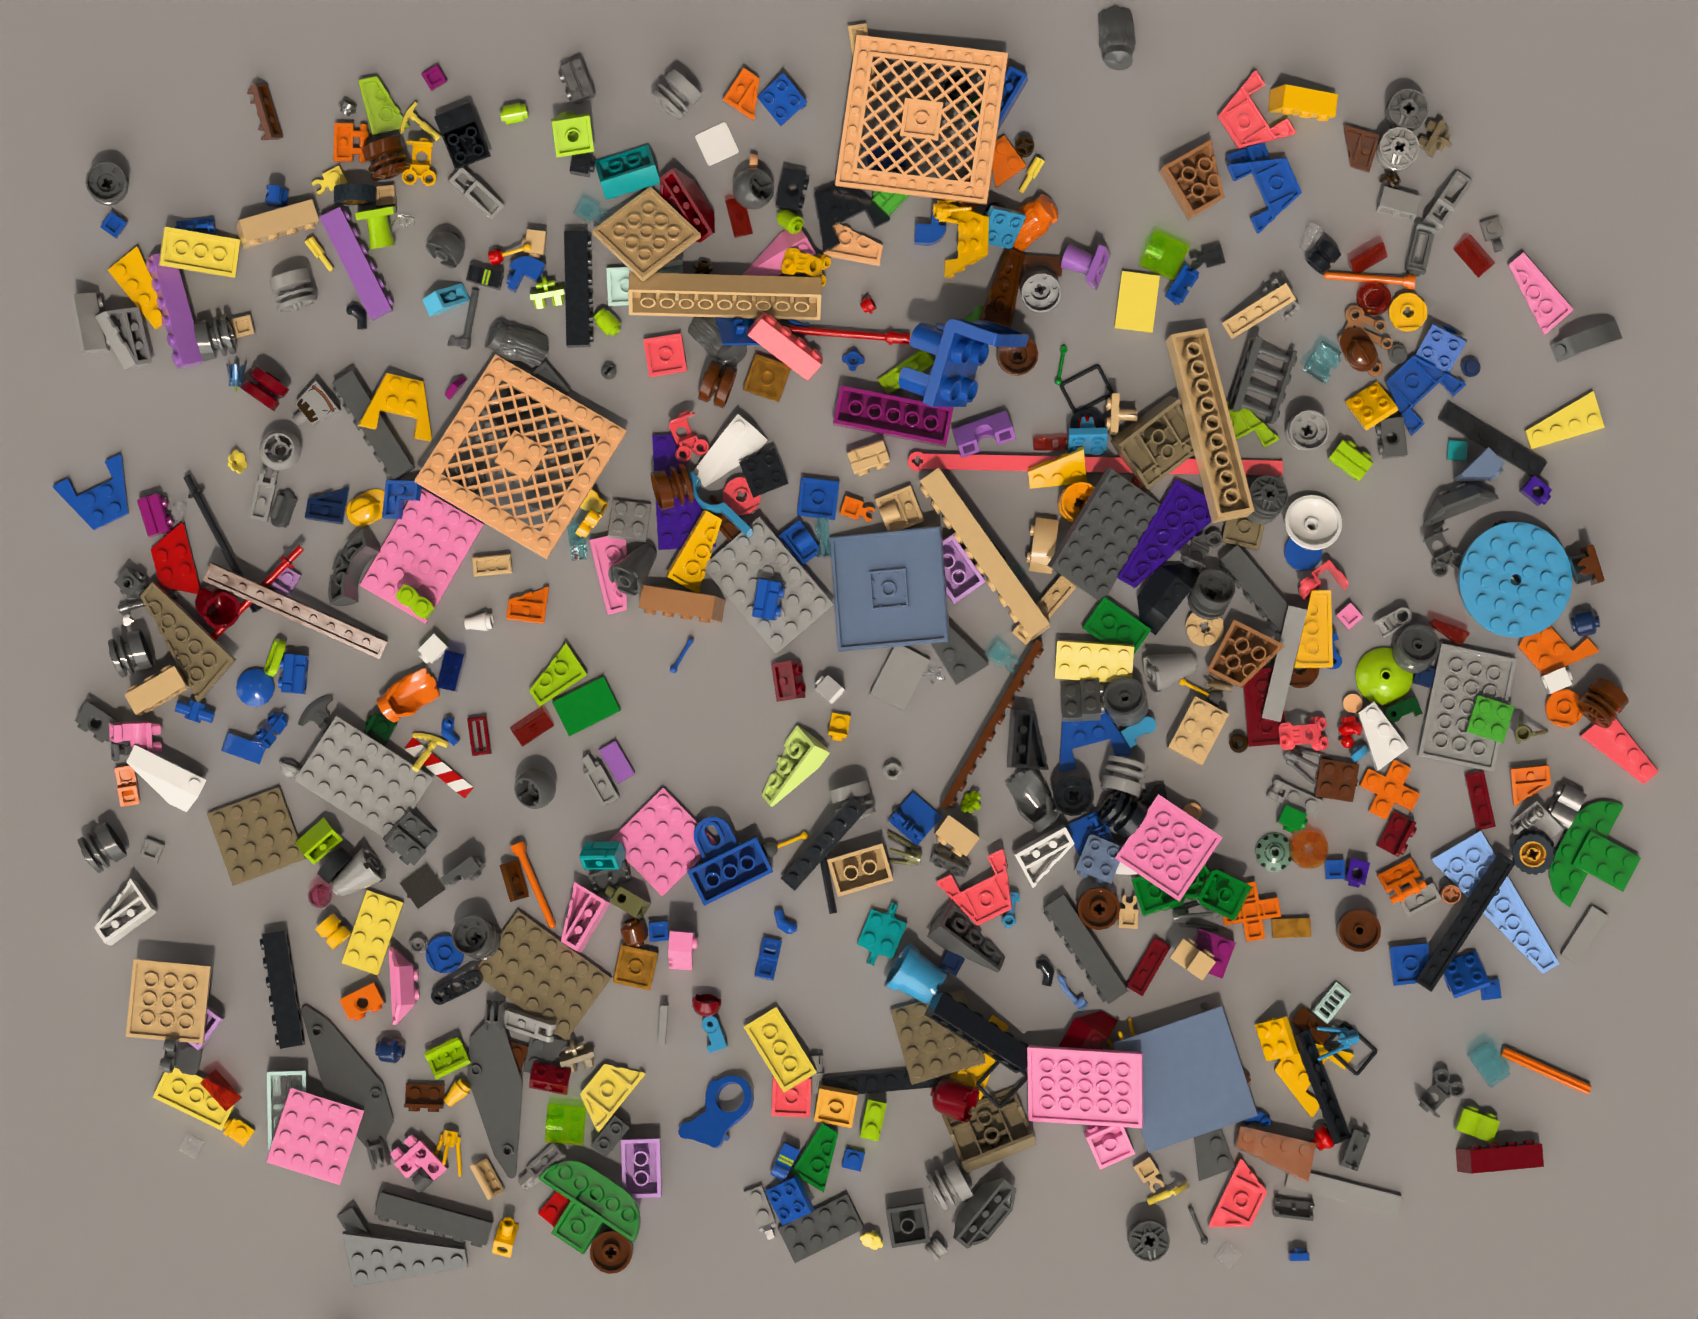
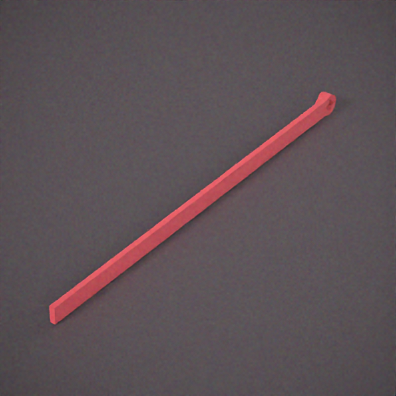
M914 452L908 458V466L916 472L922 469L936 470L938 467L940 470L1028 471V468L1047 460H1055L1061 456L968 455L962 458L960 454H923L921 452ZM917 456L920 460H923V463H920L919 467H916L915 463H912V460H914ZM1085 457L1086 473H1104L1107 467L1117 473H1133L1121 457ZM1187 459L1169 473L1200 475L1196 459ZM1242 460L1246 476H1283V461Z

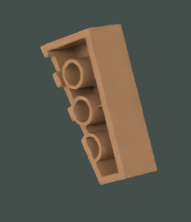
M644 585L641 591L639 608L645 609L644 613L655 615L657 611L663 612L662 616L674 617L675 614L681 615L680 618L692 620L693 617L699 618L700 622L710 623V620L722 622L726 600L712 595Z

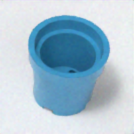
M909 943L892 965L884 986L893 991L899 990L925 1004H930L933 995L939 992L940 984L943 985L947 972L920 954L919 949Z

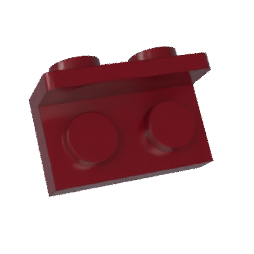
M800 660L771 664L777 702L805 698L806 686L803 683V667L800 664Z
M1393 812L1376 846L1396 857H1399L1400 854L1403 855L1408 847V844H1406L1408 838H1412L1417 830V827H1415L1416 822Z
M534 1062L529 1088L567 1095L571 1069Z

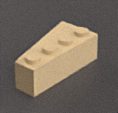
M310 199L240 219L237 223L236 231L244 250L267 241L277 240L285 235H294L298 233L297 231L303 229L305 231L316 228L315 225L319 222L313 200Z

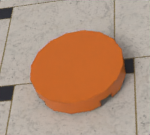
M1561 689L1552 693L1545 703V714L1548 720L1559 727H1570L1576 724L1583 715L1576 704L1581 699L1578 694L1569 689Z

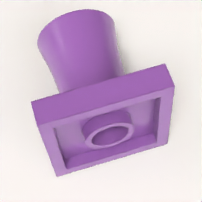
M1070 243L1064 253L1061 269L1086 274L1085 281L1088 286L1097 290L1110 258V253L1105 246L1099 245L1096 254L1093 255Z

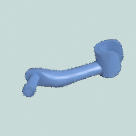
M1058 975L1057 978L1059 979L1062 991L1073 1001L1079 1010H1083L1088 1003L1082 996L1077 999L1069 990L1066 978Z

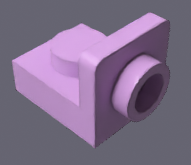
M286 568L271 585L275 587V591L290 596L302 576Z

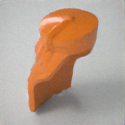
M1042 194L1036 200L1029 201L1017 209V211L1023 212L1026 218L1012 249L1019 252L1024 251L1033 241L1047 233L1051 223L1054 224L1058 220V209L1047 195Z
M427 669L417 670L394 683L387 689L384 695L378 697V707L381 713L392 722L399 721L400 717L412 716L423 705L431 703L440 696L437 682L433 676H430Z

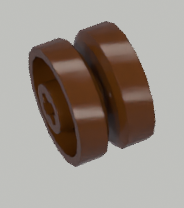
M712 360L704 374L698 400L708 403L715 393L714 405L724 409L738 370L728 366L725 368L722 376H720L722 364Z
M1089 889L1078 900V917L1090 929H1107L1115 924L1119 917V900L1114 893L1107 889ZM1097 905H1100L1102 908L1100 912L1094 910Z
M1353 909L1340 917L1336 925V935L1339 942L1345 948L1355 952H1364L1372 949L1378 943L1381 936V926L1378 919L1372 913L1366 910ZM1357 927L1362 928L1360 934L1356 933Z
M614 1229L599 1233L590 1248V1259L593 1265L601 1272L607 1274L618 1273L624 1270L633 1256L631 1240ZM610 1247L614 1248L615 1254L609 1253Z

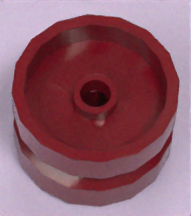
M254 366L249 374L258 383L254 384L250 380H244L239 388L272 411H275L280 403L271 396L272 393L284 398L289 389L267 371L264 372L257 366Z

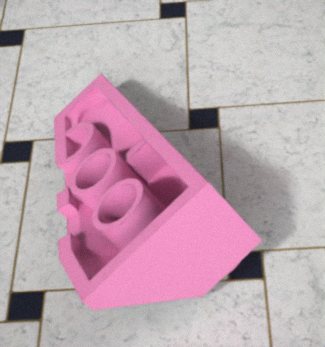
M784 230L742 275H785L781 271L785 251L788 248H796L801 253L816 256V253L802 230L796 234H791Z

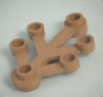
M1351 306L1347 309L1345 318L1348 322L1343 333L1355 325V328L1365 331L1371 341L1380 345L1382 349L1389 350L1392 347L1393 342L1390 338H1381L1366 331L1362 324L1374 327L1377 332H1382L1386 328L1383 320L1376 321L1365 316L1363 309L1359 306ZM1352 312H1357L1358 318H1353ZM1377 323H1382L1383 329H1378L1376 327ZM1342 334L1338 337V342H1339V344H1340V338H1341ZM1389 341L1390 346L1385 347L1383 342ZM1378 361L1376 363L1379 367L1378 372H1374L1372 369L1367 371L1372 377H1377L1383 372V366Z

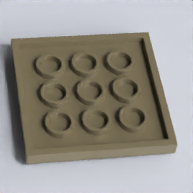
M280 787L207 813L233 886L306 859L295 844L299 838Z
M965 989L949 993L953 996L954 1000L966 1004L968 1009H970ZM920 1001L890 1010L912 1085L986 1064L982 1051L925 1015L929 1004Z

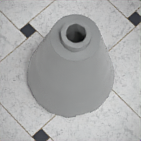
M1191 653L1154 654L1143 658L1144 675L1149 677L1150 682H1147V684L1154 693L1190 675L1198 667V660Z
M362 848L333 879L331 889L337 896L344 897L382 882L386 878L385 870L382 865L378 866L376 863L378 858L368 848Z

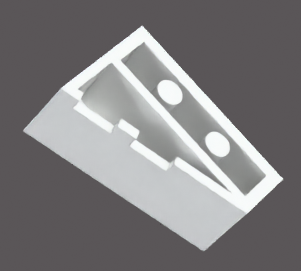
M1371 702L1356 713L1358 721L1362 725V733L1375 771L1380 770L1409 748L1375 702Z
M1061 824L1014 850L1013 854L1028 882L1034 888L1039 880L1050 871L1051 867L1075 843L1066 827Z
M130 879L121 894L119 893L116 901L111 908H108L94 928L103 942L112 946L156 914L157 910L138 882Z

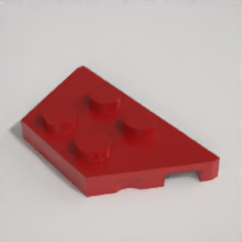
M180 523L150 549L160 587L198 594L201 587L185 523Z

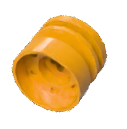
M1078 482L1065 488L1061 492L1057 504L1061 516L1069 523H1074L1095 487L1089 483ZM1076 499L1078 501H1082L1083 503L1082 505H1080V508L1078 506H1074V503H1076Z

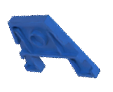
M1287 158L1226 165L1233 181H1237L1252 173L1267 207V210L1250 217L1257 234L1302 193Z
M1412 356L1385 382L1401 417L1404 418V424L1411 436L1425 424L1411 409L1438 383L1452 397L1466 386L1463 381H1459L1450 374L1435 368V366L1416 356Z
M121 454L105 461L112 480L77 496L70 479L53 485L58 494L93 530L129 514L123 457Z
M1106 711L1101 713L1100 721L1062 722L1060 773L1077 769L1072 749L1110 739L1115 756L1132 754L1131 749Z

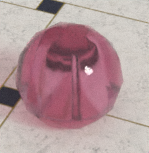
M316 884L309 889L308 901L312 906L323 908L331 902L332 893L328 886Z

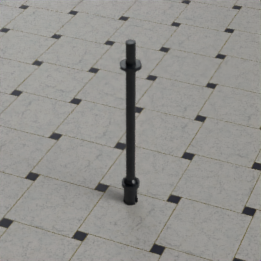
M190 474L183 477L191 492L188 498L195 499L232 571L244 577L201 496L204 492L203 488L198 490ZM254 603L249 606L252 613L263 609V607Z

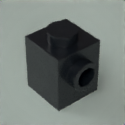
M572 155L570 173L590 178V173L594 172L595 161H593L592 155Z

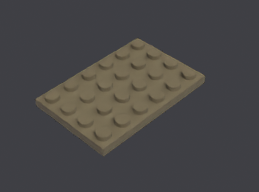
M518 910L501 933L500 946L497 952L492 957L482 960L475 970L482 973L484 982L530 1015L555 1021L557 1025L553 1032L567 1040L611 980V977Z

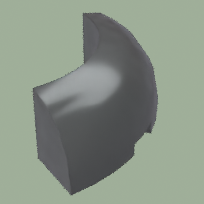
M365 530L355 534L345 544L347 547L341 555L337 556L332 569L334 572L328 587L331 605L348 606L359 602L358 584L361 574L368 562L380 553L375 539Z

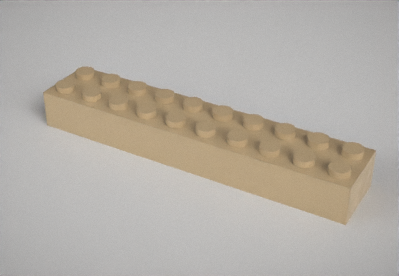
M629 272V315L758 318L764 312L767 315H772L775 319L820 320L822 277L654 273L645 281H641L633 272Z
M1208 328L1171 334L1166 340V345L1212 523L1247 517L1255 510Z
M939 467L921 479L920 483L922 486L919 487L926 499L929 497L932 499L931 506L936 513H942L944 516L941 518L948 530L951 528L954 530L953 536L960 545L964 544L966 547L964 552L971 561L973 559L976 561L975 567L981 576L986 575L988 578L986 580L987 585L992 592L995 590L998 592L997 599L1004 608L1008 606L1010 609L1008 612L1014 623H1020L1021 627L1019 629L1026 639L1030 637L1031 640H1034L1051 628L1047 619Z

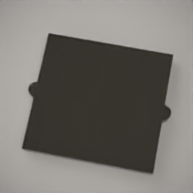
M428 864L400 883L408 894L407 898H410L418 909L445 890L438 879V875L434 874Z

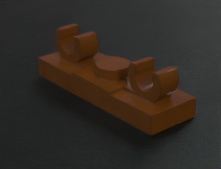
M254 83L250 85L251 90H248L247 94H253L254 100L250 101V104L256 105L257 115L260 122H262V126L258 130H264L265 136L261 137V140H279L283 138L267 83Z

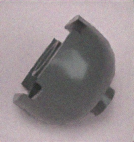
M438 232L426 244L429 254L434 259L436 256L441 258L443 261L440 263L449 268H456L464 256V245L461 237L455 232Z

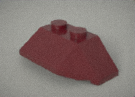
M672 168L660 178V196L701 233V238L696 242H703L715 233L714 211L693 179L676 168Z
M1102 1011L1076 1017L1058 1047L1103 1049L1118 1020Z

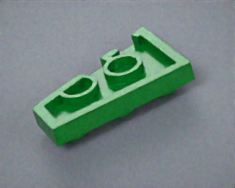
M822 1123L791 1172L823 1193L838 1132Z

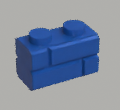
M758 578L752 617L775 621L777 617L781 616L782 606L779 603L780 598H784L785 595L783 582Z
M284 654V658L280 662V669H283V674L278 679V688H281V692L306 694L309 656Z

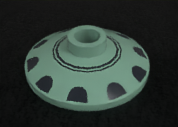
M1277 833L1262 837L1255 849V856L1259 865L1272 872L1287 868L1292 862L1294 855L1293 846L1289 839ZM1273 849H1277L1279 851V854L1277 856L1272 855Z

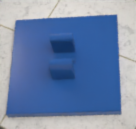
M715 317L723 345H760L748 336L749 328L754 323L753 318Z

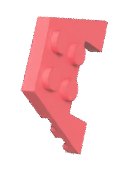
M1257 71L1252 73L1217 117L1238 149L1285 138L1297 133L1288 118L1270 128L1249 97L1266 85Z
M1004 849L987 856L995 875L962 892L953 874L936 882L977 926L1013 909Z

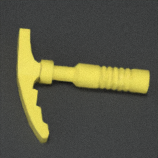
M414 102L403 117L400 134L404 132L408 119H411L418 123L419 127L433 137L435 141H438L441 135L425 121H421L417 114L413 113L414 108L418 104Z
M413 733V738L429 740L430 743L428 744L429 747L422 752L412 766V769L418 772L430 756L432 749H435L437 745L447 748L448 742L433 735Z
M1185 1180L1181 1185L1175 1186L1174 1189L1165 1190L1147 1198V1202L1149 1205L1155 1204L1158 1201L1171 1197L1172 1194L1176 1196L1190 1186L1187 1180Z

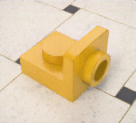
M832 713L828 731L831 740L842 742L843 738L847 739L851 716Z
M237 1117L233 1120L229 1119L223 1127L225 1129L223 1134L231 1137L242 1146L246 1145L255 1132V1129Z

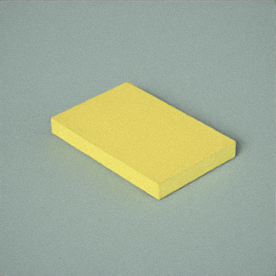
M1122 271L1114 328L1153 333L1160 276Z

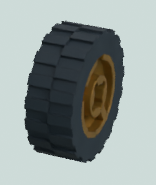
M367 184L335 185L334 202L344 205L375 204L376 187Z
M1537 830L1526 831V833L1520 835L1515 840L1513 845L1512 860L1515 862V866L1520 871L1526 872L1529 875H1538V873L1545 872L1546 869L1550 868L1555 858L1554 842L1544 832H1538ZM1531 849H1533V851L1538 853L1536 855H1531L1530 851Z

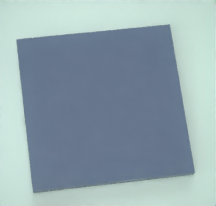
M941 526L830 537L838 652L950 642Z
M1222 1006L1112 1042L1114 1050L1143 1052L1144 1126L1140 1130L1148 1153L1258 1116Z

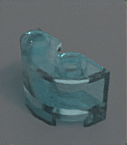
M1322 340L1302 371L1318 382L1326 384L1331 377L1329 371L1331 368L1336 369L1341 361L1339 356L1342 352Z

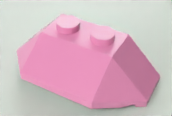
M389 947L392 1024L396 1025L417 1004L416 1000L420 999L419 988H416L419 973L418 969H415V965L395 947Z

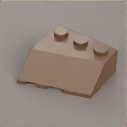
M1212 139L1166 164L1159 171L1188 221L1225 198L1216 165V157L1213 152Z
M1233 620L1207 671L1229 684L1242 688L1285 645Z

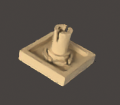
M1112 393L1110 398L1106 400V411L1109 412V417L1105 420V428H1108V435L1112 436L1117 435L1120 421L1137 422V416H1130L1137 415V409H1120L1119 393Z

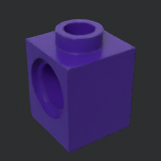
M1535 475L1520 490L1536 506H1539L1541 503L1545 505L1551 498L1549 493L1552 489ZM1534 487L1541 489L1542 495L1540 497H1536L1533 494Z
M1349 858L1344 881H1348L1349 886L1357 888L1360 885H1365L1370 863ZM1355 868L1361 870L1362 874L1359 879H1355L1352 876V871Z

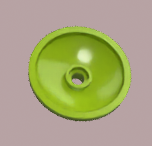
M1382 647L1369 651L1360 659L1355 671V681L1358 690L1367 700L1379 705H1389L1400 701L1406 696L1413 682V673L1402 670L1396 664L1392 648ZM1384 672H1387L1389 674L1388 679H1384L1382 677V674Z

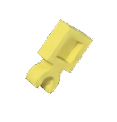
M340 166L323 173V180H314L312 182L313 186L321 185V189L316 192L317 195H322L328 187L333 192L335 185L348 184Z

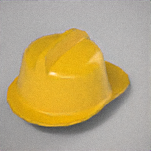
M372 489L352 499L347 506L346 512L350 522L356 526L364 527L381 519L385 492L380 489Z

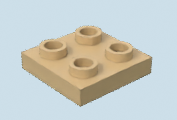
M911 485L875 499L887 531L904 530L924 522Z

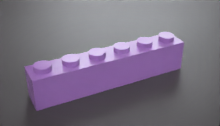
M338 207L320 216L370 319L374 321L392 312L391 306L394 304L389 294L385 296L382 290L385 286L381 278H376L374 272L377 270L372 260L368 262L365 256L368 252L364 244H359L357 238L360 236L355 227L351 228L348 222L351 218L347 210L343 211L341 207Z
M160 253L153 254L147 259L146 266L148 272H151L152 288L156 291L158 297L157 306L161 309L163 315L162 324L166 327L168 333L167 342L173 351V363L176 364L177 369L199 365L204 360L196 341L194 322L180 271L177 268L160 266Z

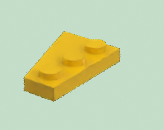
M1079 447L1077 451L1069 454L1064 453L1055 460H1047L1028 468L1030 489L1070 485L1078 482L1087 483L1084 447Z

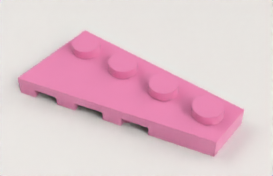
M1524 252L1508 265L1543 335L1548 333L1574 310Z
M608 536L589 540L607 615L626 611L627 595L617 589L618 585L615 582L611 583L608 576L609 569L627 556L626 540L608 538Z

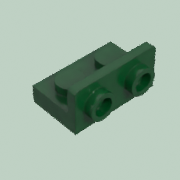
M378 713L370 714L366 720L365 725L367 727L363 733L386 746L397 724Z

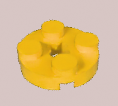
M1413 293L1401 294L1389 306L1388 316L1394 328L1400 331H1415L1423 325L1427 318V306L1421 298ZM1406 307H1409V310L1413 311V314L1410 315V318H1407L1406 315H1403V311L1406 310Z

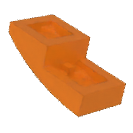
M129 764L115 767L117 791L121 807L140 804L136 771Z

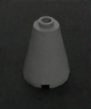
M643 544L609 569V579L611 583L615 582L618 585L617 589L620 592L635 596L642 591L657 557L654 547Z

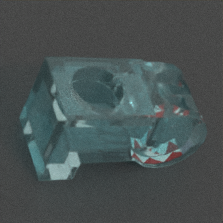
M569 525L567 527L572 561L588 559L586 538L575 534L579 525Z

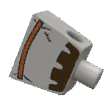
M315 381L295 403L300 411L292 419L298 426L307 420L315 426L339 413L340 409L321 385Z

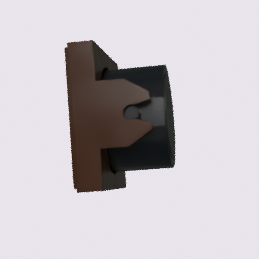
M1593 544L1581 548L1580 554L1568 558L1572 577L1576 584L1590 581L1592 586L1605 580Z

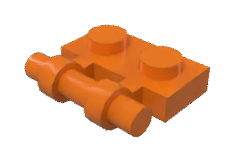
M334 123V162H353V155H359V163H366L361 149L367 145V138H369L367 124H360V131H354L353 123ZM354 138H359V148H354Z
M1412 858L1377 875L1386 894L1394 890L1395 895L1389 897L1392 904L1398 901L1402 902L1406 900V897L1414 893L1418 894L1421 892V889L1427 887L1424 880L1418 883L1415 881L1421 875ZM1407 883L1411 885L1402 891L1399 888Z

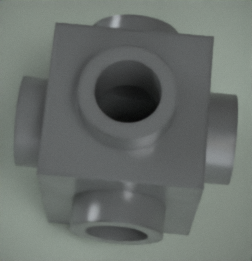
M125 568L114 581L121 589L120 592L127 598H139L149 586V583L145 580L146 576L132 568Z

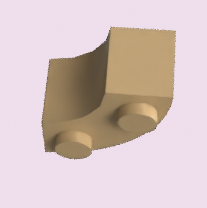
M1036 517L1035 525H1031L1030 536H1033L1031 552L1027 551L1026 563H1030L1029 571L1052 574V569L1047 565L1055 554L1059 520Z

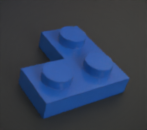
M386 480L382 518L402 519L404 501H420L422 486L415 483V481Z

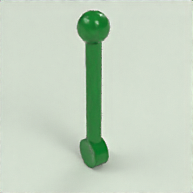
M1066 346L1060 348L1061 358L1057 378L1054 381L1056 385L1062 383L1061 374L1064 357L1068 351Z

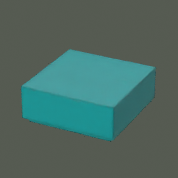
M1448 440L1446 460L1466 461L1468 442Z

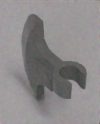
M324 696L312 702L302 713L298 725L304 726L309 721H314L325 733L329 727L325 720L330 716L327 712V706L333 701V696Z

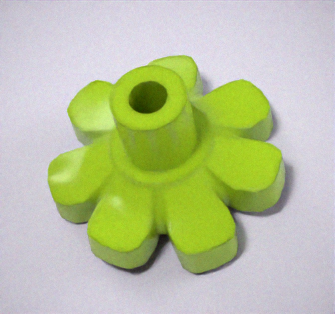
M972 790L970 794L966 792L963 795L965 800L961 801V811L972 813L974 809L979 810L981 808V804L978 801L981 795L977 791Z

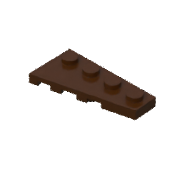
M1006 249L979 317L980 320H988L1011 328L1025 257L1024 253L1013 249Z

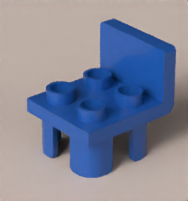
M950 319L945 325L936 323V326L921 322L913 330L909 343L914 348L936 355L933 368H931L929 374L909 367H903L899 376V386L901 389L923 396L922 403L932 407H966L967 402H972L977 394L978 382L974 378L978 366L983 365L989 353L988 345L995 347H1026L1029 335L988 320L969 322L964 319Z

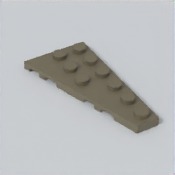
M152 582L140 597L149 614L153 616L160 634L163 635L167 642L166 645L176 664L187 679L186 682L194 692L196 701L201 702L236 659L156 582Z

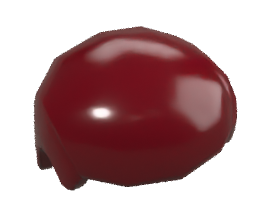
M696 994L695 998L692 997V1007L700 1016L710 1017L720 1010L721 999L712 994Z

